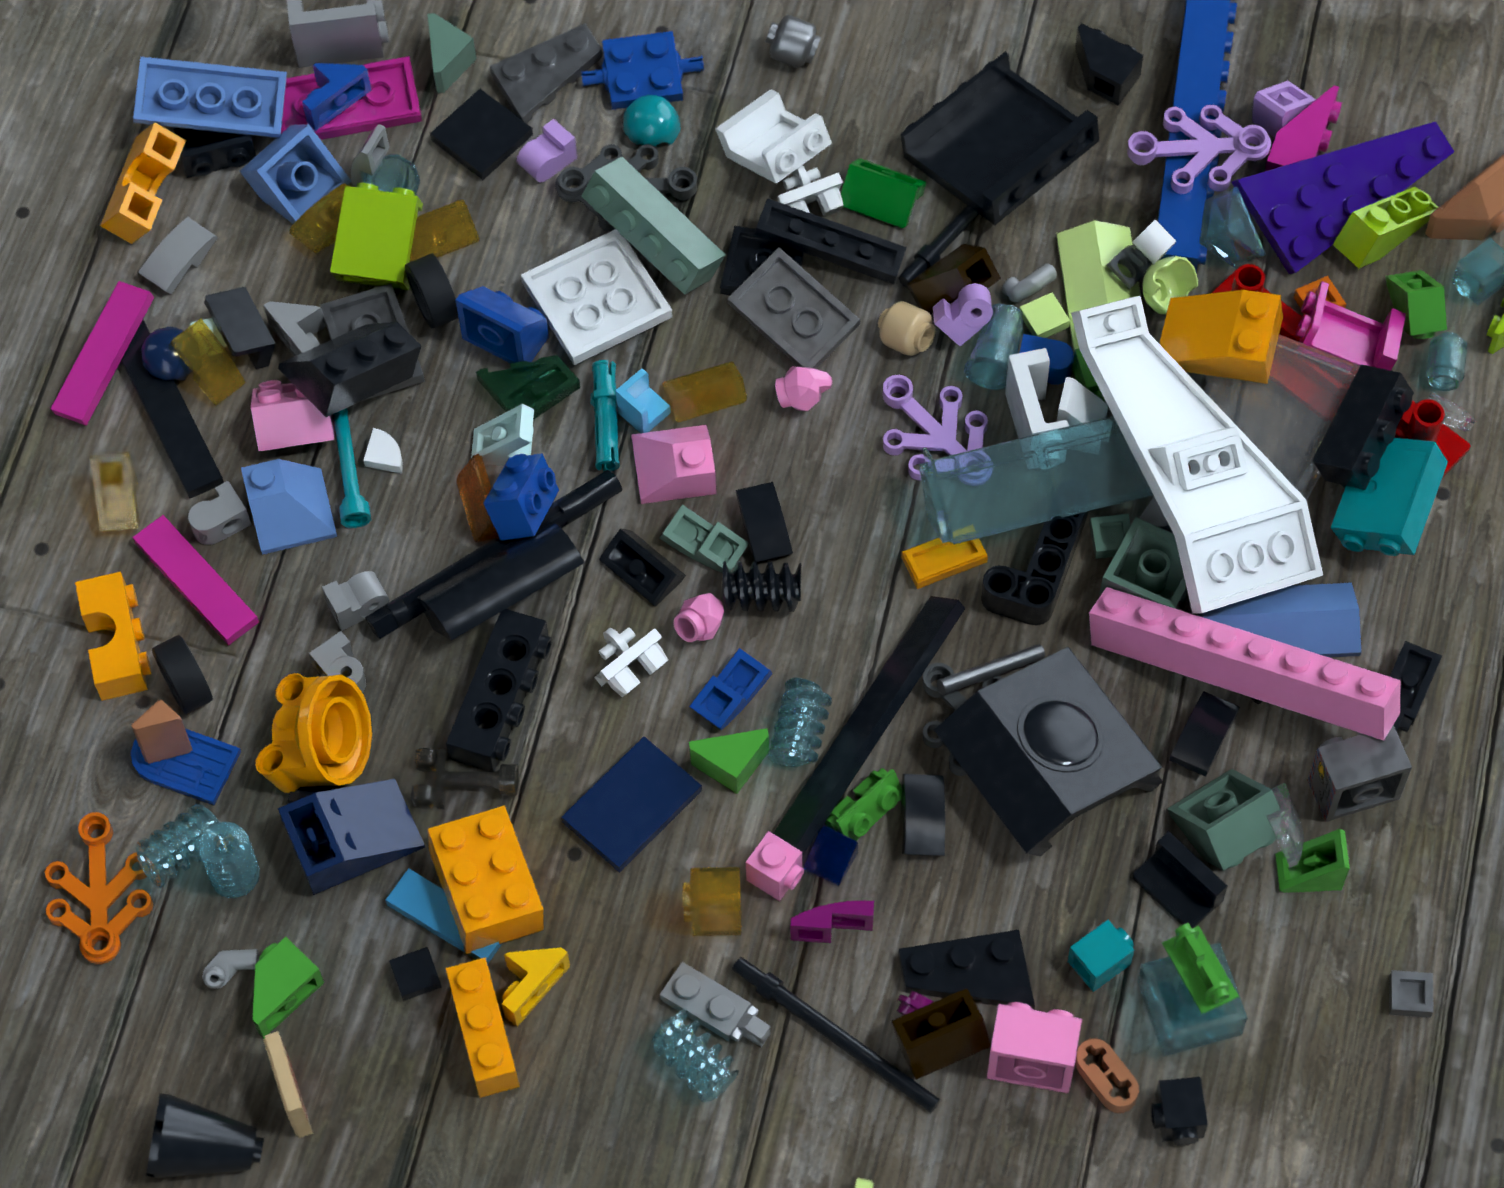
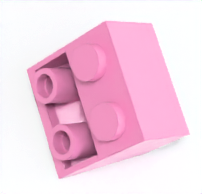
M280 380L262 382L259 384V388L253 389L251 413L258 451L334 440L333 414L325 417L293 383L281 384Z

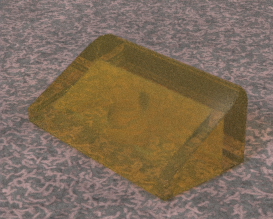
M463 199L417 216L409 262L432 253L438 258L480 241L468 207Z
M732 361L662 383L673 416L677 422L747 401L743 377Z

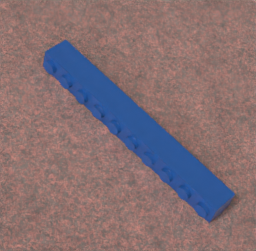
M1186 0L1172 107H1179L1184 110L1186 116L1198 125H1200L1199 119L1203 107L1216 105L1224 112L1226 91L1220 90V82L1227 83L1230 61L1223 60L1224 53H1231L1234 33L1227 31V25L1234 24L1237 3L1230 2V0ZM1212 115L1205 116L1209 120L1216 119V117ZM1171 117L1172 122L1180 121L1176 117ZM1218 128L1207 130L1217 138H1221L1222 131ZM1181 131L1169 132L1168 141L1193 140ZM1219 154L1196 176L1192 190L1186 194L1176 193L1172 189V175L1175 170L1183 168L1195 155L1166 157L1158 222L1177 242L1159 260L1173 256L1184 257L1191 262L1196 272L1198 264L1205 265L1208 243L1201 242L1202 233L1209 234L1212 212L1205 211L1206 202L1213 203L1214 190L1208 185L1210 170L1218 164ZM1183 178L1177 180L1179 183L1182 184L1188 183V181Z

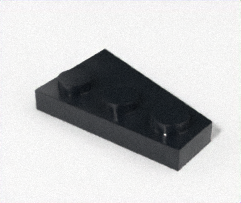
M1019 929L898 949L906 993L914 991L921 995L945 998L968 988L972 998L982 1001V1004L997 1006L998 1003L1019 1002L1027 1004L1032 1010H1035V1002Z

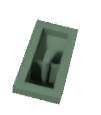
M431 13L427 15L433 72L437 93H444L476 60L474 39L437 14Z

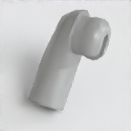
M258 949L220 951L203 971L202 977L206 986L212 989L222 988L238 970L255 969V964L259 961Z

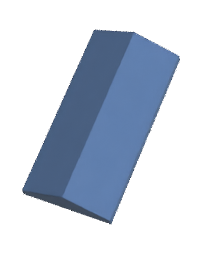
M140 57L133 123L152 125L155 122L161 126L280 138L287 72Z
M1352 583L1292 585L1208 612L1198 613L1200 617L1326 657L1361 655L1360 614Z

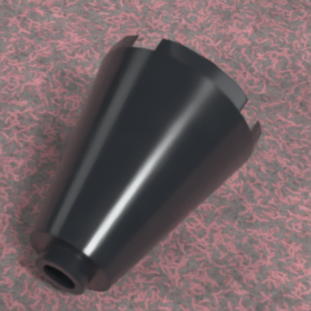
M160 1093L146 1176L160 1178L250 1170L252 1162L260 1163L264 1138L256 1137L257 1128L173 1095Z

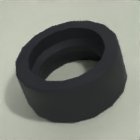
M432 253L405 264L406 276L412 294L430 328H437L458 319L455 294L437 257Z
M180 635L152 648L155 661L184 714H188L213 701V696L205 677L189 647Z

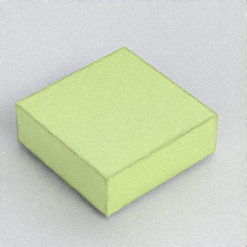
M1053 292L1019 308V314L1033 336L1047 338L1070 327V319Z

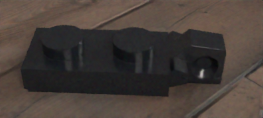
M1407 641L1404 642L1390 674V677L1401 680L1400 714L1393 724L1396 732L1398 729L1408 732L1410 726H1413L1442 658L1440 654Z

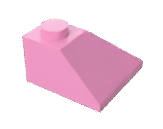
M706 425L631 434L641 504L717 494L712 447Z

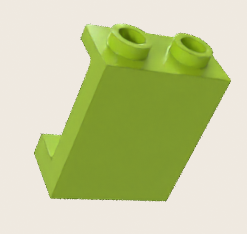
M357 183L356 187L345 186L330 273L339 281L374 286H384L392 283L395 289L409 290L410 286L406 276L405 264L410 261L418 211H422V201L418 196L414 195V191L405 188H393L392 192L379 191L378 186L369 183Z

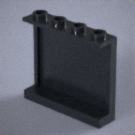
M1004 52L994 61L988 62L970 80L960 84L957 90L942 102L936 103L918 121L907 126L904 132L901 133L903 156L931 179L996 225L1099 142L1098 117L1089 110H1086L1079 117L1075 116L1010 70L1009 54Z

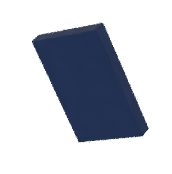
M643 737L561 817L562 823L620 873L702 792V785L646 737Z

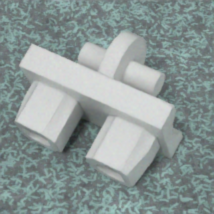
M801 165L792 172L793 177L783 180L786 190L794 187L798 188L777 197L778 202L808 213L810 212L806 204L817 200L823 216H828L839 212L843 207L839 191L843 182L840 174L836 173L810 183V181L821 177L817 167L806 171L804 166Z
M628 627L620 634L613 628L607 629L603 633L607 645L598 652L604 660H607L614 653L618 658L602 669L594 678L601 687L608 683L616 693L624 697L641 683L629 669L628 665L637 659L649 675H651L668 661L663 649L657 643L662 636L654 628L629 648L627 643L636 637L631 628Z

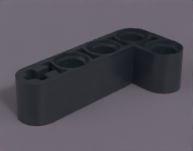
M1072 479L1067 480L1056 489L1027 572L1001 565L993 566L986 571L983 576L981 601L988 611L1029 625L1037 626L1049 621L1087 519L1090 491L1083 482ZM1070 503H1074L1071 514L1065 512L1066 507ZM1063 533L1067 535V538L1058 539L1053 534ZM1049 565L1056 568V570L1048 572L1040 567ZM999 586L1007 589L1008 591L1004 593H996L992 590V588ZM1032 598H1040L1045 603L1037 605L1029 602L1028 600Z

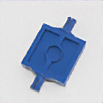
M673 31L602 40L604 54L602 69L581 71L583 87L604 83L605 88L610 94L612 110L628 108L635 99L644 95L664 97L668 102L682 101L683 91L681 82L683 73L704 71L702 56L681 59L675 47Z

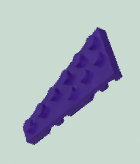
M1435 121L1231 181L1288 274H1293L1333 245L1353 211L1404 191L1453 154L1454 150Z

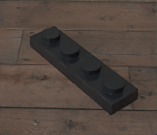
M768 198L754 234L760 238L891 284L895 283L907 249L905 246Z

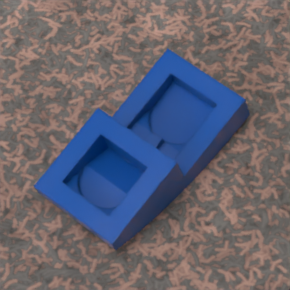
M739 648L717 678L714 675L711 677L689 707L714 726L723 730L746 707L773 673Z

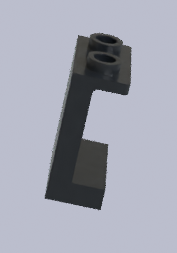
M173 127L174 133L186 140L180 156L187 178L206 176L211 172L230 167H241L256 157L251 135Z

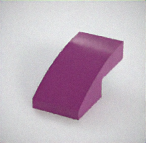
M843 901L804 911L791 918L790 940L831 943L832 928L873 931L874 901Z

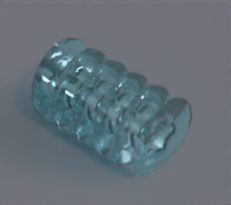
M796 677L791 678L785 682L786 691L782 694V706L778 710L779 719L774 725L775 734L771 737L772 747L768 751V758L779 765L797 767L804 764H813L818 761V754L813 750L821 747L822 740L816 735L825 733V726L819 721L828 719L829 712L823 707H829L832 704V698L824 693L818 684L810 680Z
M195 804L189 808L188 813L178 815L175 822H167L163 825L162 830L152 832L149 839L143 838L137 842L138 863L147 878L156 887L161 888L164 886V879L161 873L164 872L173 880L177 877L175 864L184 871L188 870L190 862L187 856L190 855L193 860L200 862L203 860V853L200 847H203L208 853L212 854L216 851L214 838L220 843L226 844L225 832L216 816L209 809Z
M231 822L214 823L207 827L199 837L198 851L212 887L225 898H239L247 895L254 889L260 876L259 863L249 836L242 827Z
M683 1009L667 1019L653 1035L651 1040L654 1043L653 1050L657 1055H665L664 1061L667 1066H676V1075L681 1079L687 1078V1087L693 1091L698 1090L697 1095L702 1102L712 1101L729 1087L738 1076L739 1070L732 1072L728 1070L734 1060L731 1055L720 1061L717 1057L723 1047L721 1044H716L709 1049L706 1047L711 1039L709 1032L696 1037L695 1033L700 1027L699 1021H693L688 1025L684 1024L689 1011Z

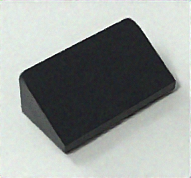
M620 529L599 558L603 564L654 606H657L686 576L637 534L627 529Z

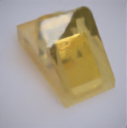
M130 452L91 455L90 462L100 532L139 528L140 522L135 491L138 479Z

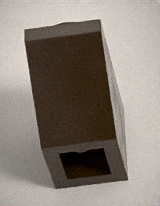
M962 244L910 281L907 286L918 307L928 311L931 315L933 314V306L943 298L948 303H953L958 299L961 289L968 284H981L988 289L999 281L1001 277L985 247Z

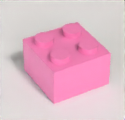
M1011 1002L1007 1005L999 1004L990 1050L987 1079L1069 1093L1082 1019L1075 1018L1073 1014L1064 1010H1050L1047 1013L1032 1010L1029 1005L1019 1002Z

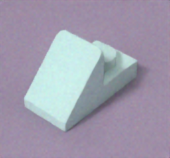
M521 404L475 428L471 462L476 465L505 466L507 460L517 454L531 455L534 409Z

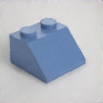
M309 124L290 125L281 133L280 138L274 139L240 170V173L260 199L297 228L305 225L339 194L345 186L351 183L350 178Z

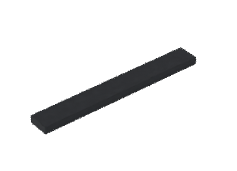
M930 596L774 831V835L802 851V856L964 612L965 607L959 600Z

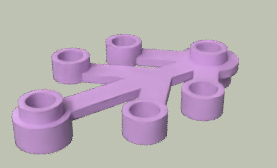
M1207 105L1202 108L1199 119L1200 125L1188 118L1181 108L1170 107L1164 113V128L1169 132L1181 131L1193 140L1158 142L1153 134L1139 131L1129 138L1127 154L1138 165H1146L1153 161L1155 157L1195 155L1183 168L1175 170L1172 175V189L1176 193L1186 194L1192 190L1196 176L1218 154L1232 153L1222 166H1216L1209 172V187L1216 192H1222L1229 188L1231 176L1247 160L1257 161L1268 155L1271 148V139L1266 130L1258 125H1248L1242 128L1226 117L1216 105ZM1212 115L1217 119L1209 120L1205 116ZM1176 117L1180 121L1172 122L1169 118ZM1218 128L1230 138H1217L1207 130ZM1138 150H1145L1146 153L1138 152ZM1214 177H1223L1225 181H1217ZM1183 178L1186 179L1188 183L1182 184L1179 183L1177 180Z
M893 375L885 380L883 384L884 402L892 408L902 409L926 433H903L898 429H891L883 437L885 452L890 455H899L905 449L945 451L953 459H929L923 454L914 455L908 463V473L911 478L921 481L927 479L930 474L953 475L962 484L970 487L982 486L990 480L993 473V464L991 459L982 452L983 435L986 433L988 426L987 416L981 411H972L967 414L965 418V431L969 434L967 450L956 440L958 409L962 405V392L959 388L947 386L940 392L939 404L943 409L941 426L913 398V384L909 378L903 375ZM894 393H901L904 396L897 398L891 395ZM954 396L957 400L955 402H948L945 400V397ZM977 420L982 423V426L974 427L970 422ZM897 439L901 443L894 446L889 444L888 441ZM923 464L926 466V469L918 471L913 466ZM976 467L980 472L972 473L967 471V469Z

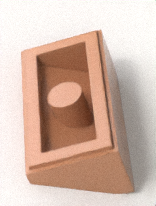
M158 700L131 726L144 760L148 764L184 755L193 750L181 717L163 700Z

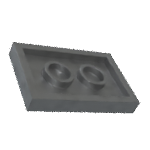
M779 247L727 298L728 304L798 367L817 369L860 325V319Z
M392 283L320 305L331 340L366 324L398 322L409 333ZM417 359L412 378L369 398L425 382L419 360Z

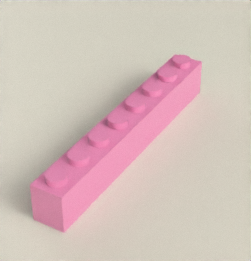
M1109 587L1105 588L1089 612L1091 645L1383 741L1400 714L1401 680Z

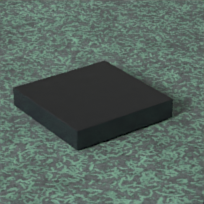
M482 89L477 90L430 133L432 142L482 180L490 175L533 135L532 127Z
M734 226L720 285V294L730 296L778 247L801 267L805 253L755 236L756 229Z

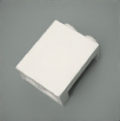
M772 89L715 128L727 158L776 184L832 144L822 116L815 113L808 119L803 120L787 112L779 93Z
M1046 348L1009 355L1005 395L1028 471L1035 469L1050 470L1056 468L1059 464H1063L1066 459L1070 428L1068 421L1062 420L1046 423L1038 401L1046 398L1050 364Z

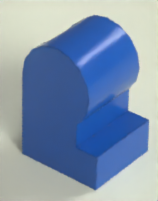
M1023 334L1019 353L1046 348L1050 359L1047 383H1065L1066 377H1071L1074 361L1072 348L1062 341Z

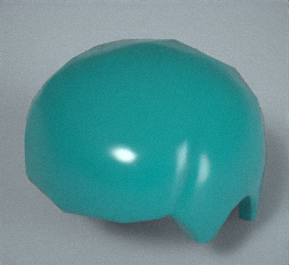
M655 95L641 96L635 99L623 113V131L629 140L637 145H652L655 147L664 142L671 145L675 142L681 131L680 117L675 108L664 97Z

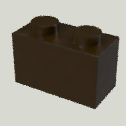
M968 988L891 1021L900 1050L915 1080L991 1047L983 1016Z

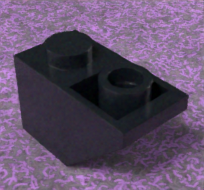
M1081 23L1077 29L1075 50L1087 90L1119 106L1141 76L1143 54L1130 45L1122 44L1108 37L1103 31Z

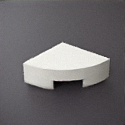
M373 428L363 460L365 467L402 474L403 461L397 442L386 432Z

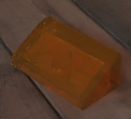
M480 454L473 455L459 473L457 485L473 540L479 543L498 537V534L483 504L492 488L483 458Z

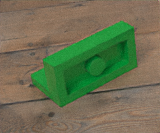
M859 158L850 163L841 191L843 207L905 228L909 223L915 200L923 196L927 182Z

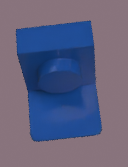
M315 63L312 65L316 83L320 89L313 90L302 101L306 122L315 131L372 91L368 69L365 66Z

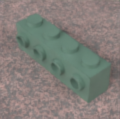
M623 157L595 170L581 195L597 213L606 219L622 237L627 239L684 295L710 281L726 255Z

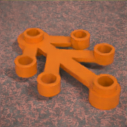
M92 812L85 815L78 825L79 835L89 850L90 888L72 875L64 862H52L45 870V877L51 887L55 889L63 888L90 910L91 925L75 915L69 903L61 898L54 899L48 903L46 915L53 925L64 926L80 938V951L87 961L94 964H104L114 959L121 948L119 936L136 917L147 916L153 909V901L147 891L137 889L129 894L127 905L109 922L108 909L135 880H142L148 877L151 873L152 865L146 854L142 852L132 853L126 859L125 866L107 884L105 845L113 836V828L109 819L104 814ZM94 830H104L101 836L97 838L91 837V833ZM136 862H145V866L141 870H132V866ZM58 870L65 871L61 879H52L54 872ZM144 898L147 900L143 907H133L137 899ZM57 908H66V912L61 917L53 916V912ZM101 940L108 942L104 949H94L97 942Z

